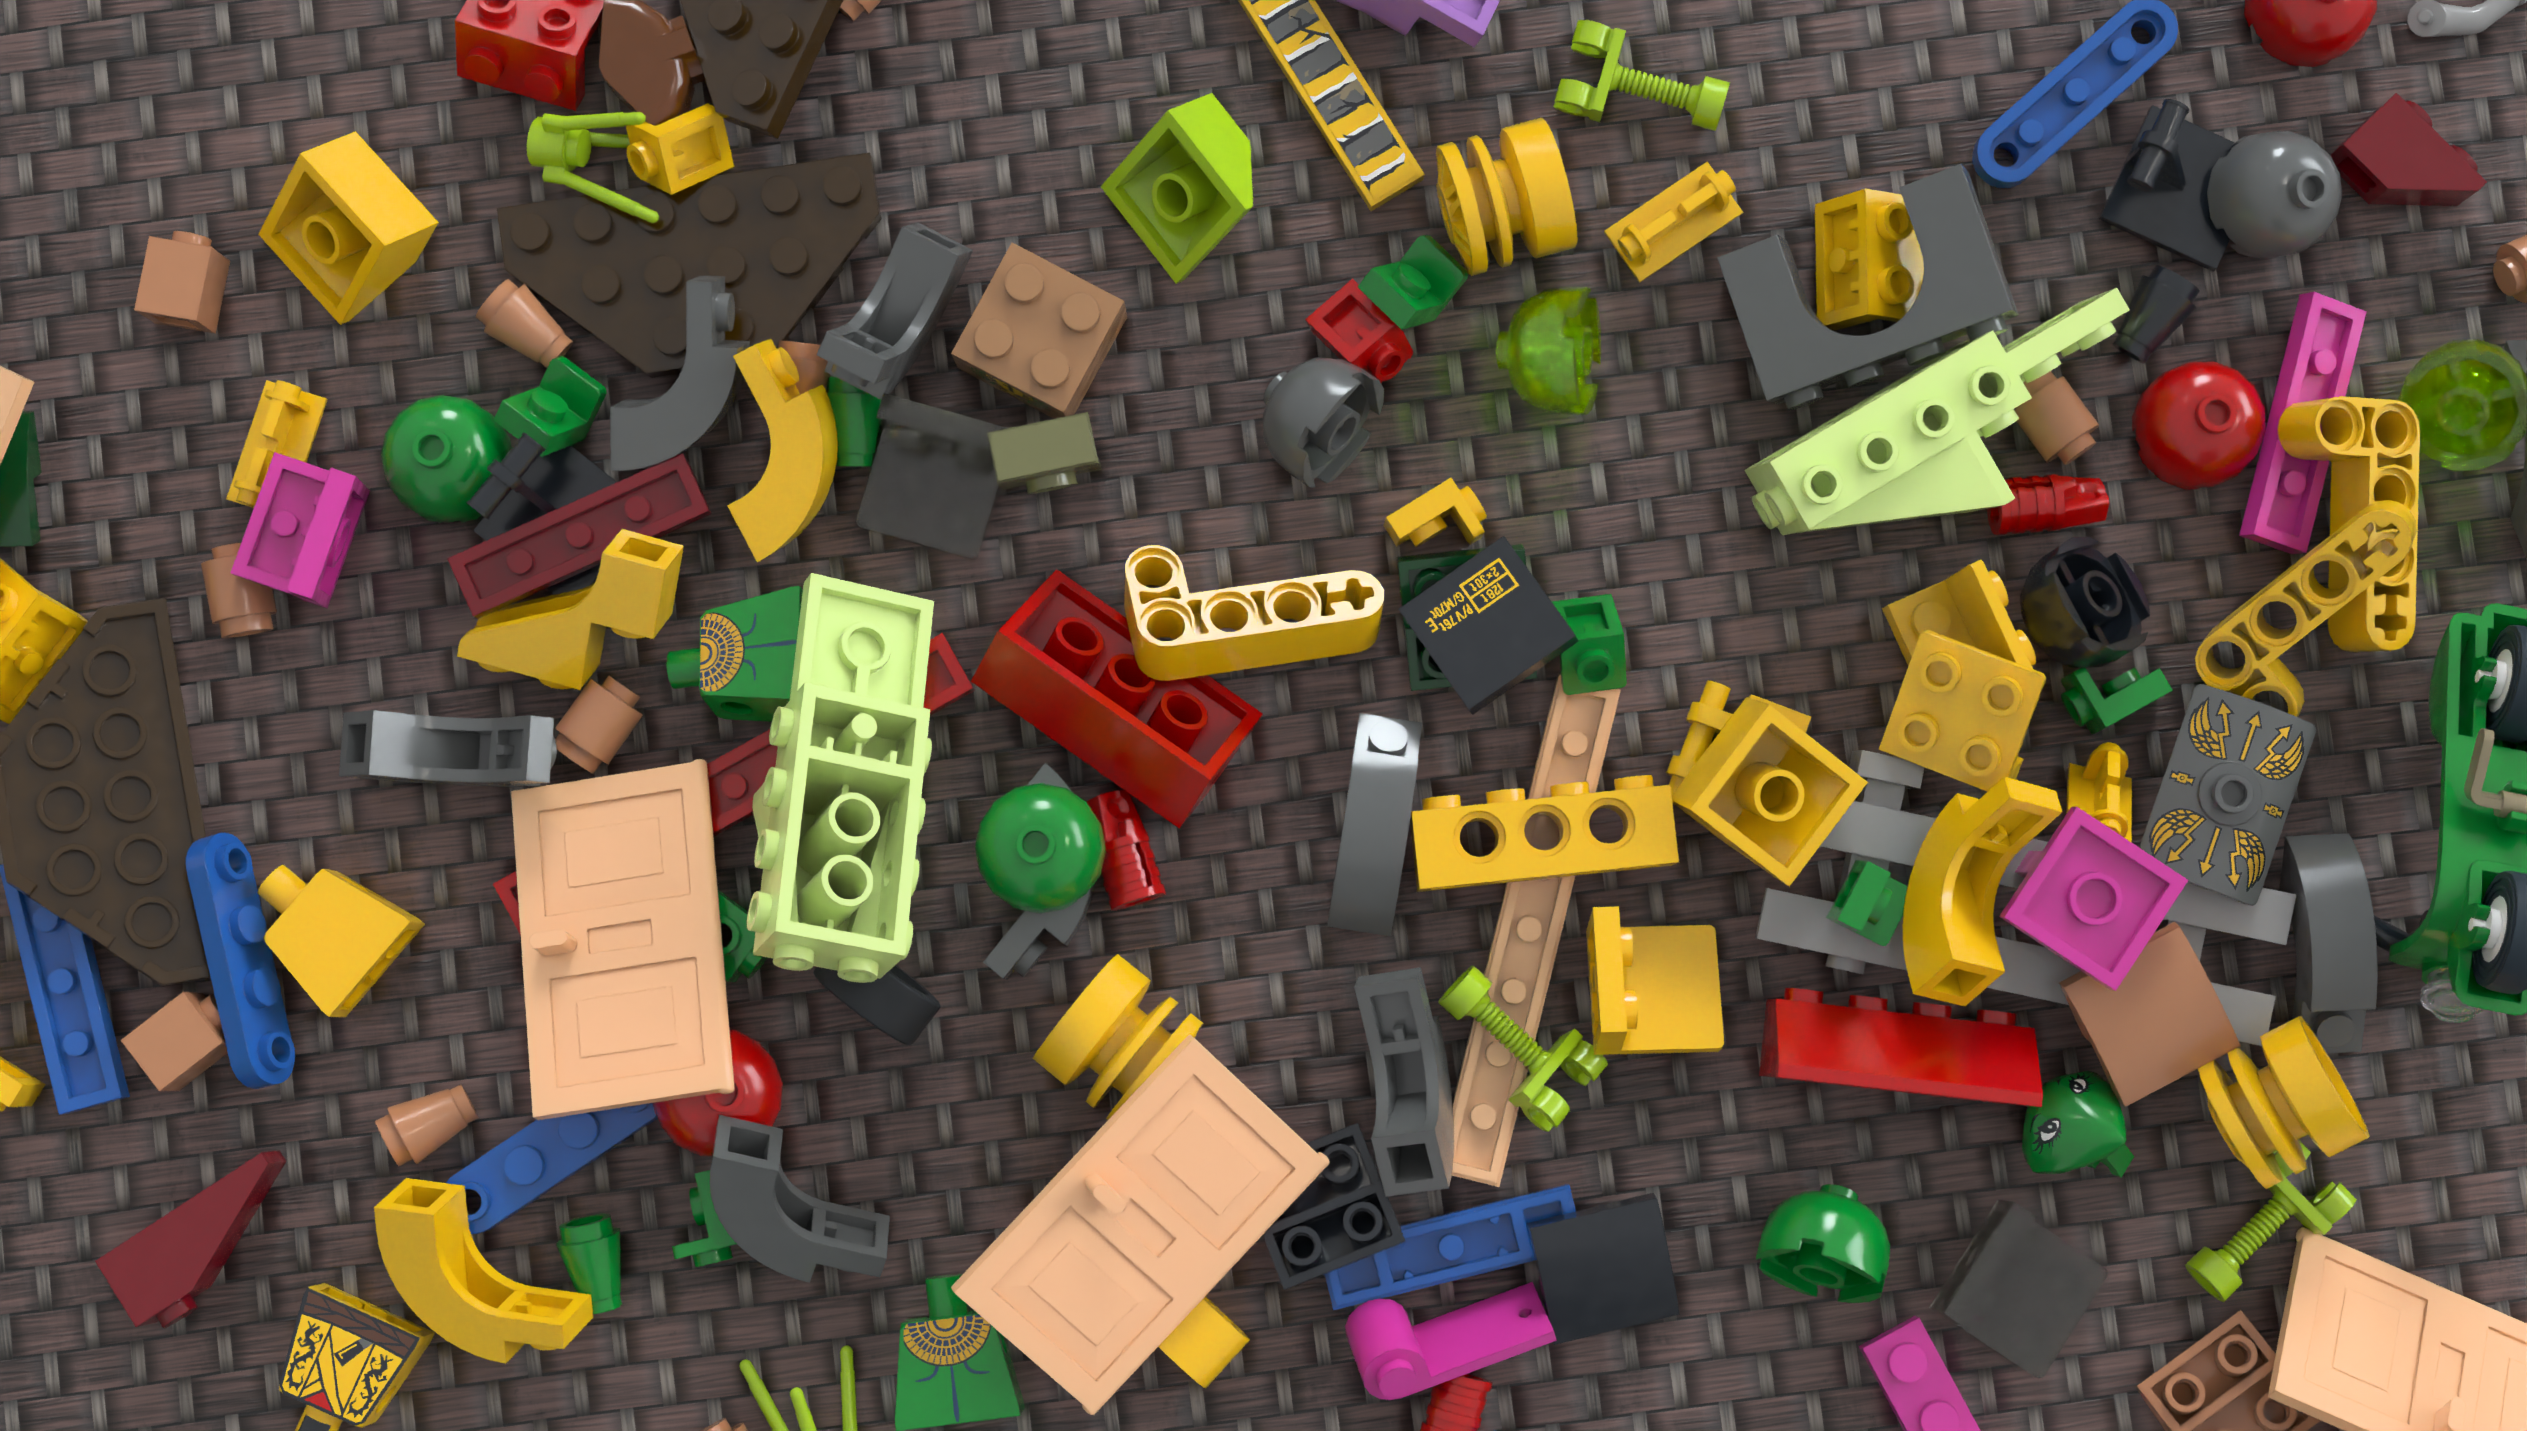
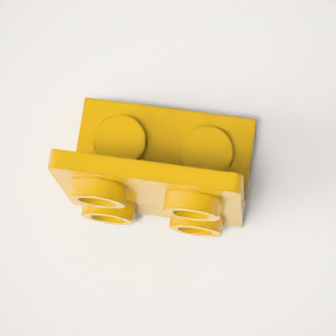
M1865 188L1815 204L1816 304L1818 319L1830 330H1839L1877 319L1898 322L1916 301L1921 290L1924 275L1922 252L1902 195Z
M1 558L0 720L10 724L58 659L62 658L77 639L88 621L77 612L34 588Z
M1981 559L1967 565L1944 581L1882 608L1908 666L1918 638L1926 630L1936 632L2031 669L2036 664V656L2030 640L2022 630L2018 629L2015 631L2005 609L2009 600L2001 578L1995 571H1988Z
M1926 630L1918 638L1879 750L1987 792L2003 777L2016 780L2023 762V758L2018 757L2045 684L2046 676L2037 670L1936 632Z
M1619 906L1593 907L1586 931L1594 1055L1719 1052L1724 1045L1715 928L1712 925L1620 927Z

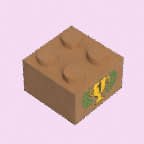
M1011 243L951 354L958 369L1053 419L1075 415L1127 319L1125 302L1034 253Z

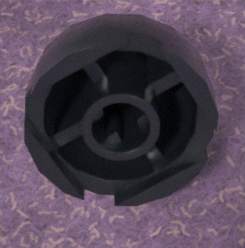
M2072 537L2042 557L2030 569L2020 594L2022 619L2032 642L2054 661L2070 668L2102 667L2115 662L2145 642L2148 632L2141 634V621L2150 616V608L2140 580L2128 563L2116 552L2106 558L2102 553L2091 548L2098 544L2099 541L2090 537Z

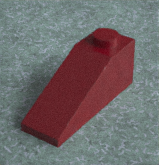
M280 1150L261 1152L95 1260L135 1327L159 1321L164 1329L182 1320L198 1308L193 1298L212 1286L285 1165L286 1160Z

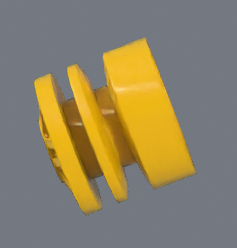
M1538 118L1501 128L1499 140L1500 159L1494 161L1479 136L1468 137L1466 143L1468 168H1466L1456 144L1450 142L1437 146L1438 183L1436 187L1441 214L1449 239L1460 253L1464 266L1471 276L1487 272L1488 255L1486 242H1489L1497 263L1502 268L1510 266L1513 261L1512 235L1520 233L1527 249L1534 258L1576 247L1577 224L1569 183L1559 149L1546 120Z
M1116 954L1086 987L1047 1036L1033 1057L1037 1063L1064 1085H1068L1076 1080L1089 1067L1094 1070L1099 1076L1086 1100L1093 1108L1097 1106L1112 1087L1121 1092L1123 1096L1106 1119L1108 1120L1189 1034L1195 1038L1197 1032L1204 1024L1190 1013L1173 1034L1164 1029L1162 1025L1178 1005V1002L1172 997L1161 1002L1148 1015L1143 1012L1138 1006L1146 994L1151 980L1119 954Z
M2301 1016L2260 1036L2268 1066L2259 1070L2240 1048L2227 1053L2237 1082L2233 1083L2216 1060L2198 1068L2200 1079L2207 1094L2208 1108L2219 1132L2234 1156L2250 1169L2265 1189L2283 1181L2281 1170L2273 1154L2276 1150L2295 1174L2307 1169L2305 1156L2298 1140L2306 1135H2309L2317 1147L2328 1157L2370 1137L2367 1126L2344 1081L2322 1044Z

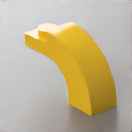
M772 339L757 343L733 355L767 421L771 439L769 462L761 480L748 494L727 505L757 562L789 544L812 522L829 493L834 478L838 453L835 416L824 386L820 385L800 395L795 383L799 382L797 368L788 352L782 347L776 349Z

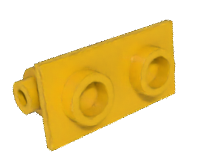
M1706 162L1606 229L1604 233L1640 283L1743 214V211L1731 195L1736 191V187L1730 176L1724 170L1715 173L1710 164Z
M266 380L226 498L227 500L254 508L274 452L307 463L328 400L327 398L301 391L302 388L288 382L277 380L275 383Z
M2112 742L2100 744L2091 753L2086 766L2069 763L2067 813L2071 807H2078L2132 843V778L2125 777L2128 769V756L2119 745Z

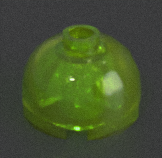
M1589 287L1552 288L1529 297L1514 312L1509 331H1500L1498 334L1496 359L1499 369H1508L1512 387L1521 399L1543 412L1561 415H1587L1593 408L1598 384H1586V380L1591 372L1592 361L1601 364V324L1596 298H1587L1591 292Z
M2478 339L2452 340L2429 350L2407 373L2398 397V401L2406 403L2414 410L2419 420V455L2422 456L2425 453L2431 459L2442 462L2440 467L2452 471L2482 470L2505 460L2514 451L2516 444L2524 437L2527 430V375L2522 365L2502 347Z

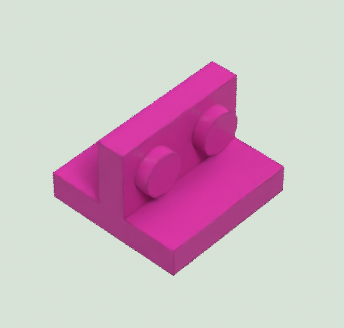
M274 452L230 573L328 609L370 490L356 476L334 468H330L329 471Z
M2071 807L2043 851H2028L2016 869L2015 873L2023 877L2024 880L1999 917L2109 990L2116 991L2187 884L2188 879L2080 808Z

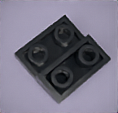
M1358 1123L1307 1143L1317 1153L1325 1154L1330 1163L1263 1234L1284 1291L1406 1242L1389 1198L1385 1197L1382 1181Z
M1654 1193L1527 1223L1540 1278L1538 1282L1545 1312L1557 1341L1553 1342L1554 1345L1680 1315L1658 1199Z

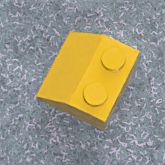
M355 131L300 153L258 235L332 317L342 325L354 318L416 263L439 222Z
M1746 697L1673 793L1672 803L1724 843L1790 887L1868 782L1770 704Z

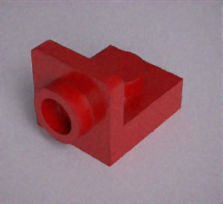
M1351 279L1305 320L1312 333L1339 359L1362 368L1382 383L1398 374L1404 363L1412 357L1413 349L1403 330L1358 288L1359 284L1354 279Z

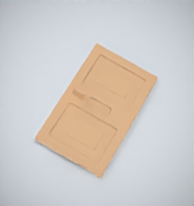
M696 759L690 763L511 791L533 1118L543 1120L713 1093H732L735 1090L707 761Z
M1189 1034L951 1288L958 1297L1076 1398L1088 1414L1095 1415L1329 1165L1330 1161L1325 1154L1317 1153L1202 1044Z
M2301 1227L2297 1231V1243L2268 1398L2344 1431H2527V1323L2326 1236L2314 1234L2305 1227Z

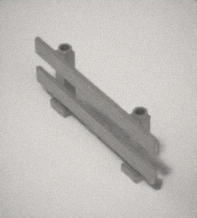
M1865 750L1852 751L1849 768L1868 783L1858 795L1857 801L1851 804L1820 845V847L1846 852L1838 893L1855 860L1869 861L1887 871L1890 862L1908 866L1914 865L1920 847L1936 818L1900 810L1905 788H1921L1925 767L1894 756ZM2032 839L2007 866L1999 885L2018 889L2024 878L2015 873L2016 869L2028 851H2043L2048 842ZM2187 882L2158 926L2157 931L2176 922L2182 929L2199 961L2206 929L2286 945L2296 894L2262 887L2258 902L2251 906ZM1765 888L1755 936L1756 939L1826 953L1828 955L1825 966L1864 974L1866 962L1907 971L1903 950V917L1889 943L1885 946H1880L1827 919L1826 917L1834 902ZM1996 937L2005 972L1987 988L2069 1005L2059 982L2080 972L2079 969L2046 947ZM2211 982L2238 1041L2262 1046L2260 1036L2269 1032L2276 996Z

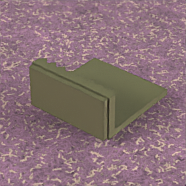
M1088 412L987 433L997 484L1002 490L1025 485L1028 494L1059 490L1077 485L1076 475L1101 470Z

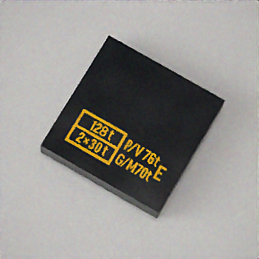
M1502 536L1398 609L1472 715L1579 642L1572 629L1505 536Z

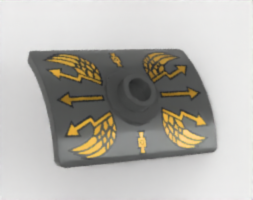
M2204 684L2197 685L2189 702L2139 848L2188 879V883L2216 892L2243 904L2255 905L2258 902L2316 733L2315 725L2263 703Z

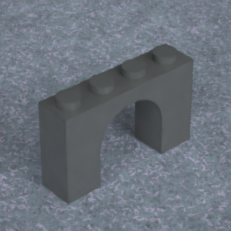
M1962 164L1899 187L1922 252L1924 275L1921 290L1910 310L1897 323L1880 332L1863 336H1852L1834 332L1826 327L1815 315L1809 304L1788 241L1779 235H1774L1717 257L1768 402L1777 405L1785 402L1788 410L1805 407L1824 398L1821 388L1846 380L1848 388L1858 387L1885 376L1882 368L1883 365L1905 357L1909 366L1917 365L1945 354L1946 351L1943 343L1968 335L1971 343L1972 340L1992 330L1996 336L2008 330L2005 320L2019 316L1969 172Z

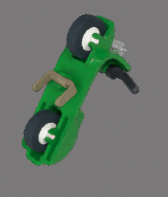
M2494 603L2484 607L2480 615L2470 613H2457L2453 615L2445 630L2433 665L2429 690V723L2432 735L2442 746L2438 858L2436 880L2430 908L2423 913L2419 927L2410 934L2374 916L2377 946L2389 952V961L2421 969V980L2426 984L2420 992L2422 1006L2433 1012L2434 1016L2439 1020L2452 1023L2470 1021L2475 1017V1014L2481 1013L2484 1010L2514 1016L2527 1013V609Z

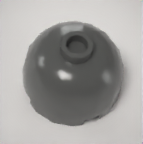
M2273 131L2244 136L2233 143L2237 145L2232 147L2227 156L2218 159L2212 168L2207 191L2210 218L2216 229L2224 228L2228 238L2235 243L2229 246L2239 254L2260 260L2299 253L2322 239L2338 215L2342 198L2340 173L2332 157L2310 137L2290 131Z
M1316 357L1293 367L1288 373H1279L1270 382L1264 394L1266 407L1263 413V439L1271 455L1290 475L1308 487H1315V478L1320 479L1326 484L1335 480L1351 465L1372 434L1362 426L1367 419L1369 410L1380 416L1384 402V388L1377 378L1343 359Z

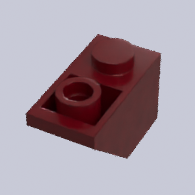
M2395 93L2376 109L2330 154L2340 176L2368 204L2458 206L2487 183L2477 172L2478 167L2474 159L2462 148L2456 145H2449L2432 128V120L2427 112L2418 104L2408 100L2405 101L2398 93Z

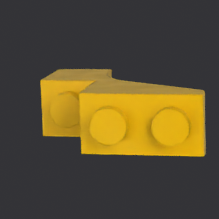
M622 529L603 551L599 573L594 584L578 590L510 604L479 618L476 626L461 638L457 657L478 662L482 668L489 671H512L539 679L542 684L551 688H574L581 690L600 665L606 626L622 637L633 639L647 637L654 639L673 612L684 546Z

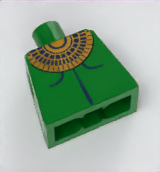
M789 587L706 610L700 617V648L668 652L667 674L672 688L680 689L699 686L702 699L717 717L729 720L772 722L777 707H785L790 701L803 593L801 587Z
M963 1274L925 1279L929 1316L906 1319L901 1323L895 1409L896 1431L1020 1416L1024 1410L1022 1393L1005 1337L976 1311H968L967 1304L951 1288Z

